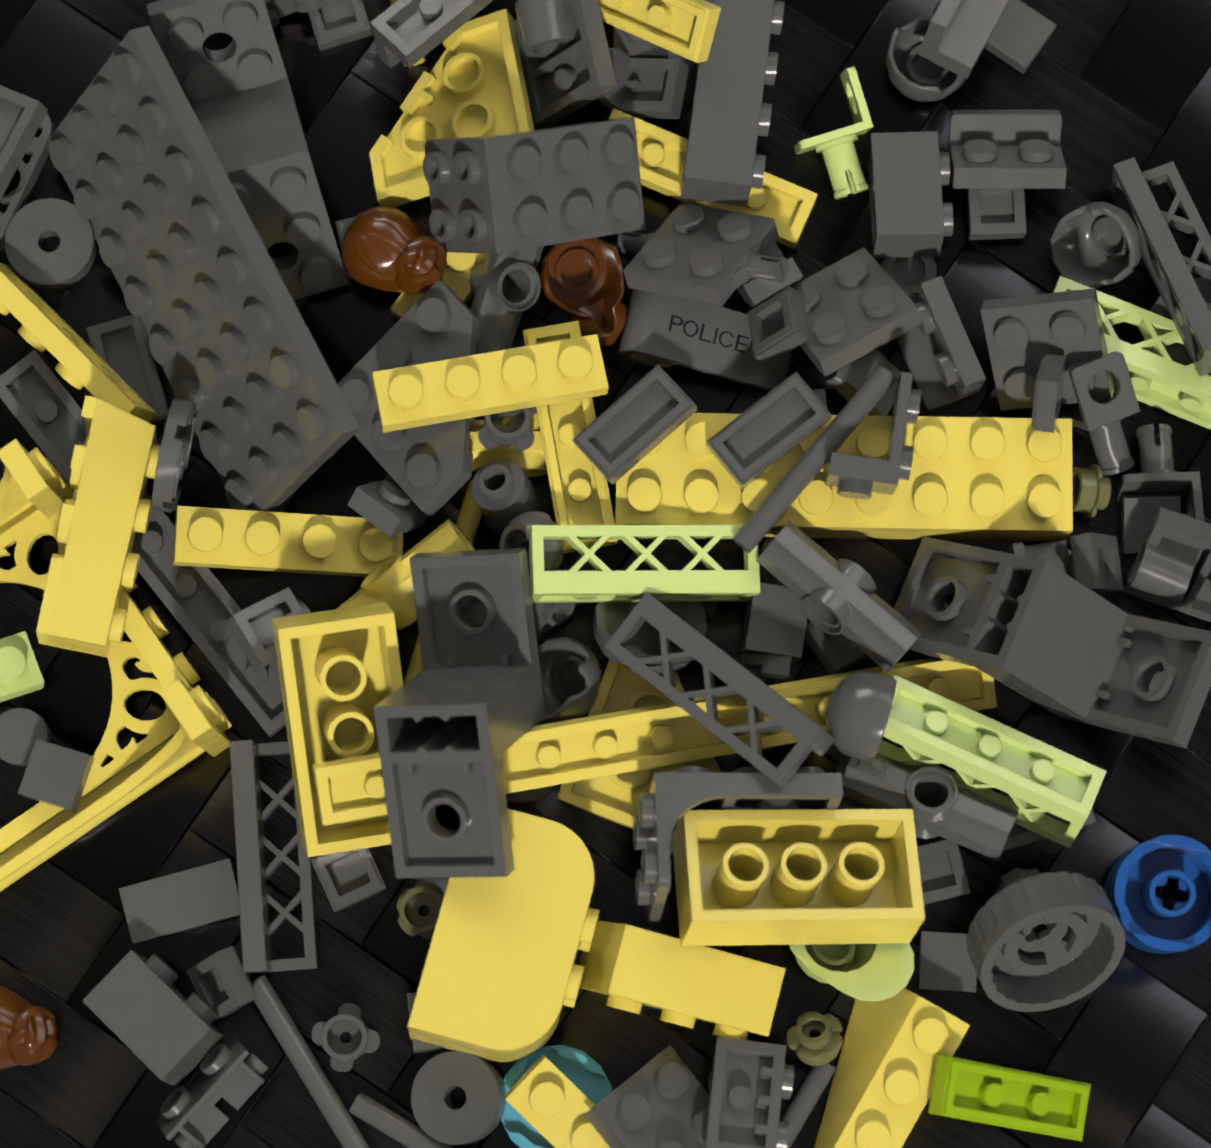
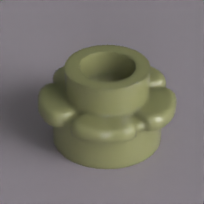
M1091 464L1090 467L1086 468L1073 467V512L1082 513L1084 519H1092L1098 510H1104L1109 503L1111 496L1110 479L1103 476L1102 469L1097 464Z
M421 882L415 888H408L400 895L397 902V910L399 911L398 923L408 935L417 936L418 934L424 939L433 938L444 895L441 893V888L438 885L430 882ZM424 905L430 909L427 916H421L419 913L420 908Z
M809 1011L799 1015L795 1021L796 1025L791 1026L787 1031L786 1039L789 1048L795 1050L797 1057L807 1065L822 1066L830 1063L836 1058L843 1044V1038L840 1035L843 1028L840 1021L832 1014L822 1015L817 1011ZM814 1032H818L821 1034L820 1036L815 1038L810 1037V1035Z

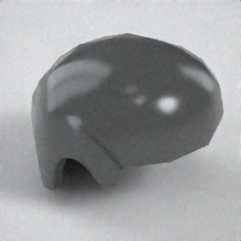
M922 16L900 29L897 27L893 31L885 64L891 83L905 97L918 102H933L941 100L958 90L966 79L918 55L931 19Z
M1106 202L1089 203L1066 214L1058 221L1050 238L1052 262L1061 276L1096 289L1118 283L1134 272V267L1139 264L1143 252L1139 228L1127 210Z
M559 637L546 639L538 647L546 717L540 722L554 723L581 718L591 710L598 696L601 669L599 668L597 657L589 646L574 638Z
M868 671L855 672L843 679L834 690L827 702L825 722L827 732L836 738L832 744L839 752L846 756L864 760L876 756L881 745L895 695L897 681L893 677Z

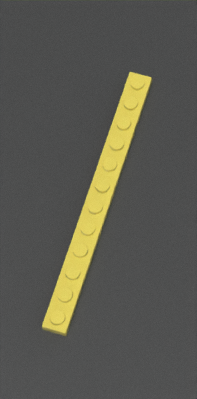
M936 657L896 663L888 673L879 666L769 685V687L826 731L825 712L829 697L843 679L860 671H868L889 677L897 675L974 711L997 708L993 677L976 667ZM737 694L716 698L718 722L724 727L749 724L747 701L744 697ZM706 699L693 701L707 712ZM670 702L534 726L501 754L505 793L508 794L730 755L737 752L676 703ZM758 709L759 722L773 721ZM784 729L760 732L762 749L798 742L795 737ZM750 734L737 736L751 747ZM380 753L312 764L320 819L323 826L388 815Z

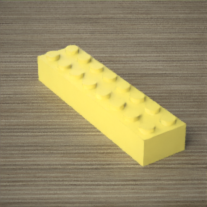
M694 413L616 482L615 525H744L837 415H832L830 421L741 489L706 446L707 440L741 414ZM866 416L836 453L886 460L892 416ZM918 416L916 425L906 423L903 444L914 447L910 477L908 481L899 479L898 486L893 495L872 492L870 499H853L837 494V487L825 485L827 462L764 537H776L791 521L810 538L922 540L923 536L940 540L1040 542L1065 540L1073 531L1072 419L1058 418L1054 433L1035 431L1034 426H1031L1032 418Z

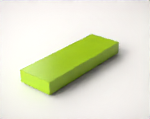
M938 1055L928 1113L1082 1141L1091 1084Z

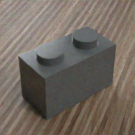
M938 131L871 133L867 164L873 258L940 257L944 236L953 235L952 202L943 203L942 185H949L950 157L949 152H939Z
M130 950L82 1001L161 1081L177 1087L224 1037L212 1024L218 1015L194 992L186 998L173 985L179 976L158 955L154 953L147 959Z

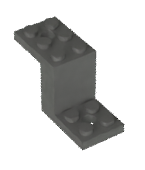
M160 0L147 4L149 17L158 44L265 248L268 250L269 247L280 242L290 243L294 246L292 252L284 257H271L293 301L349 285L265 1ZM214 33H226L233 37L229 46L222 50H209L203 46L206 38Z
M923 536L894 606L895 611L921 632V635L908 651L976 667L1058 717L1186 749L1211 687V631L1128 614L1045 560ZM955 593L951 605L942 611L943 603L947 596ZM1164 671V678L1161 684L1155 690L1149 692V684L1152 677L1156 673Z
M526 548L417 553L410 558L424 670L374 706L396 878L507 877L515 870L501 754L546 717ZM465 596H475L484 603L487 609V618L484 623H474L465 616L462 609V601ZM437 804H448L456 809L461 819L459 830H448L438 822L435 814Z

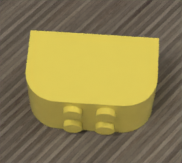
M508 808L515 870L507 877L449 878L408 1023L410 1039L413 1038L443 1046L445 1049L469 1053L494 1062L517 1061L537 1052L553 1035L563 1005L574 1008L585 968L574 964L577 951L589 952L600 910L589 908L594 887V867L590 853L583 841L572 830L558 822Z

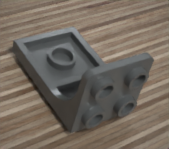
M634 117L499 135L438 138L427 140L425 143L423 172L429 184L432 211L429 218V227L432 236L439 243L443 244L447 252L499 254L645 229Z
M699 766L682 767L675 772H654L649 793H640L639 815H635L633 819L634 850H642L641 870H636L635 899L636 905H646L647 922L660 921L671 885L670 856L673 854L672 835L678 821L689 810L838 809L843 797L842 773H825L823 769L818 767H801L797 769L782 788L755 766L738 768L733 772H709L708 769Z

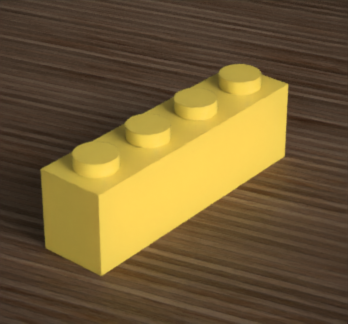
M85 395L81 416L85 419L87 436L85 444L79 443V445L74 447L70 466L72 468L70 488L74 489L72 499L66 498L62 505L57 533V543H60L61 547L59 554L53 553L51 557L36 633L39 644L107 657L111 641L121 643L128 609L119 608L123 586L133 588L135 585L140 554L131 553L136 532L146 534L152 500L145 499L144 494L148 478L155 479L161 445L156 444L155 425L103 400Z
M905 988L894 997L878 1002L855 999L814 1148H902L931 1096L938 1055L953 1057L970 1025Z

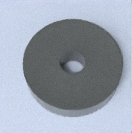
M44 198L25 205L13 216L5 234V251L10 264L23 280L41 289L57 290L77 283L88 273L96 257L97 241L89 220H84L78 214L75 205L61 199ZM50 236L59 237L60 245L55 251L45 252L42 250V244L46 238Z
M449 1051L431 1058L419 1070L412 1086L411 1106L419 1126L434 1140L449 1145L470 1144L485 1138L497 1127L505 1110L506 1100L503 1096L506 1094V1090L499 1071L489 1060L465 1052ZM456 1087L462 1088L466 1094V1102L460 1109L456 1108L451 1101V1094Z

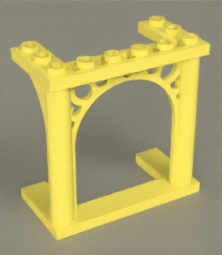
M15 439L0 449V459L5 465L4 475L0 481V558L11 556L6 549L17 543L14 552L16 566L10 570L0 568V583L24 584L45 591L48 573L38 575L32 571L29 563V553L35 541L42 536L49 535L57 541L62 505L66 498L72 499L73 490L37 447L28 452ZM57 543L58 549L60 551L61 544ZM136 583L133 588L123 586L119 608L128 609L124 631L132 642L121 641V643L111 641L107 659L112 678L111 712L102 740L92 756L94 761L77 811L72 812L39 802L0 829V892L205 751L215 757L230 747V740L224 732L232 727L231 722L215 699L211 698L207 692H204L200 685L195 688L192 686L200 681L201 678L183 652L173 657L161 639L168 635L169 631L151 606L141 611L130 594L138 588ZM131 658L140 659L139 662L135 663L138 669L145 673H153L157 679L145 677L131 680L124 671V665ZM153 691L163 697L166 709L163 715L157 719L150 721L140 720L128 713L126 701L134 692ZM125 727L135 733L147 735L139 743L132 737L130 743L124 749H121L118 742V734ZM108 755L114 758L111 762L102 767Z

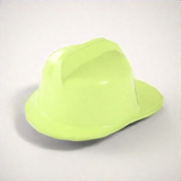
M909 943L789 945L791 951L795 954L798 965L808 976L818 982L830 984L840 992L857 1000L878 1002L894 997L908 985L914 972V953Z

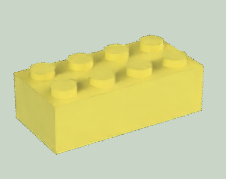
M386 602L272 618L301 841L307 856L313 857L391 844L388 815L323 826L320 819L312 764L379 753L374 706L403 686L394 612Z
M913 809L689 810L678 821L672 835L681 946L910 943L925 920Z

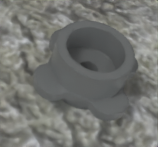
M536 407L485 415L484 427L478 433L480 443L488 449H494L498 445H511L518 451L529 449L535 439L533 432L530 430L531 417L536 413ZM504 418H510L512 419L513 424L509 427H505L502 424V420Z
M354 1003L342 1004L336 1016L327 1022L316 1023L311 1033L313 1042L323 1046L324 1050L331 1057V1067L338 1072L351 1070L354 1060L365 1052H375L380 1045L379 1033L367 1027L361 1018V1008ZM343 1032L351 1034L350 1042L343 1043L340 1037Z

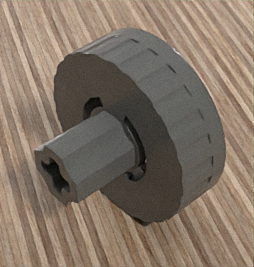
M1016 868L1003 875L999 888L994 892L995 895L980 908L976 917L971 922L969 933L966 937L968 955L987 996L1001 1007L1021 1012H1038L1059 1008L1088 995L1103 984L1115 971L1123 957L1126 944L1125 932L1105 890L1095 880L1078 873L1048 872L1041 874L1037 868L1030 870Z

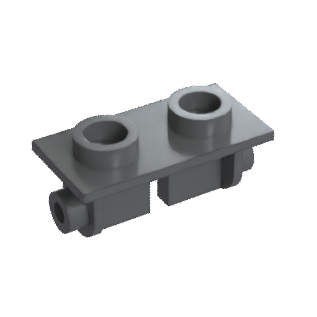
M236 1035L226 1045L224 1043L217 1044L202 1060L200 1064L201 1072L186 1088L180 1086L175 1089L162 1104L160 1109L161 1116L156 1121L164 1136L169 1141L173 1138L181 1148H204L229 1120V1117L215 1104L223 1097L238 1110L258 1087L264 1083L265 1079L262 1075L269 1067L253 1052L250 1054Z

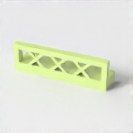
M1060 276L1053 293L1093 288ZM1096 290L1107 352L1109 354L1117 351L1124 355L1137 401L1211 430V373L1199 376L1193 363L1185 366L1172 361L1165 346L1174 343L1184 345L1173 320ZM1122 322L1135 325L1139 328L1145 341L1132 345L1119 340L1112 326ZM1112 374L1114 391L1116 392L1117 380L1114 374Z
M531 525L529 527V578L532 603L639 602L646 592L660 602H746L752 599L753 595L760 593L759 563L756 561L759 557V546L757 544L751 553L743 550L744 570H724L707 553L720 539H732L743 525ZM565 539L582 556L569 571H545L544 540ZM579 539L599 540L589 549ZM607 539H621L639 557L625 571H611L594 553ZM636 539L655 540L645 548ZM664 539H678L694 555V558L682 570H667L651 554ZM693 539L711 540L701 548ZM587 561L597 571L578 570ZM643 561L652 569L634 571ZM700 561L709 570L692 569Z
M897 675L893 676L897 684L883 737L902 745L904 748H899L882 740L878 751L879 754L917 770L930 766L941 768L951 774L956 781L957 787L1019 812L1015 824L1065 847H1071L1089 816L1107 772L1106 770ZM942 763L948 767L955 769L956 772H951L943 767H940L938 764ZM991 788H997L1009 794V796L999 794L993 791ZM1044 812H1049L1053 815H1056L1064 820L1069 821V823L1067 825L1059 820H1056L1048 815H1045Z

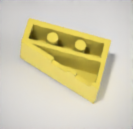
M597 921L589 952L582 951L579 962L580 966L585 967L580 988L608 995L606 1006L635 1014H640L642 1005L662 1010L661 1021L693 1029L695 1020L699 1019L715 1024L713 1035L747 1040L749 1033L769 1037L785 973V968L706 946H681L680 939L627 924Z

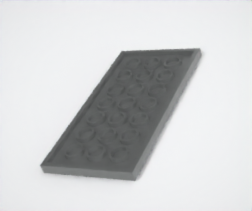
M144 26L129 30L50 137L48 146L50 158L54 167L64 177L74 197L78 214L84 220H89L99 245L100 256L103 262L111 268L123 291L124 301L128 310L136 317L141 316L149 340L151 355L161 365L174 390V397L195 401L197 408L194 417H196L194 431L199 438L200 448L204 457L212 463L225 488L228 504L232 509L274 512L360 429V426L150 27Z

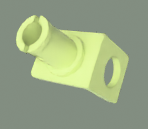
M855 66L846 68L840 74L855 124L799 141L794 146L796 155L813 149L816 150V153L822 152L835 199L846 197L851 192L853 195L869 189L862 172L854 141L858 140L857 136L871 130L873 123Z

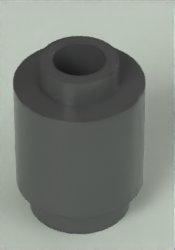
M498 459L485 464L477 471L472 480L471 494L474 501L493 527L500 532H503L509 521L520 513L541 511L542 503L539 493L522 468L511 460Z

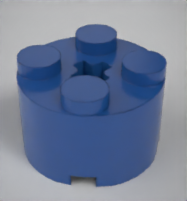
M1162 835L1134 845L1115 861L1108 873L1104 890L1125 932L1126 941L1129 944L1149 953L1171 954L1195 948L1211 937V851L1204 844L1185 836ZM1168 881L1170 882L1169 891L1178 894V901L1163 908V901L1155 896V889L1164 886Z

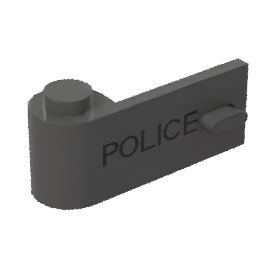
M633 289L618 354L627 360L648 366L671 367L677 364L770 392L786 380L792 350L767 365L754 358L747 314L714 304Z

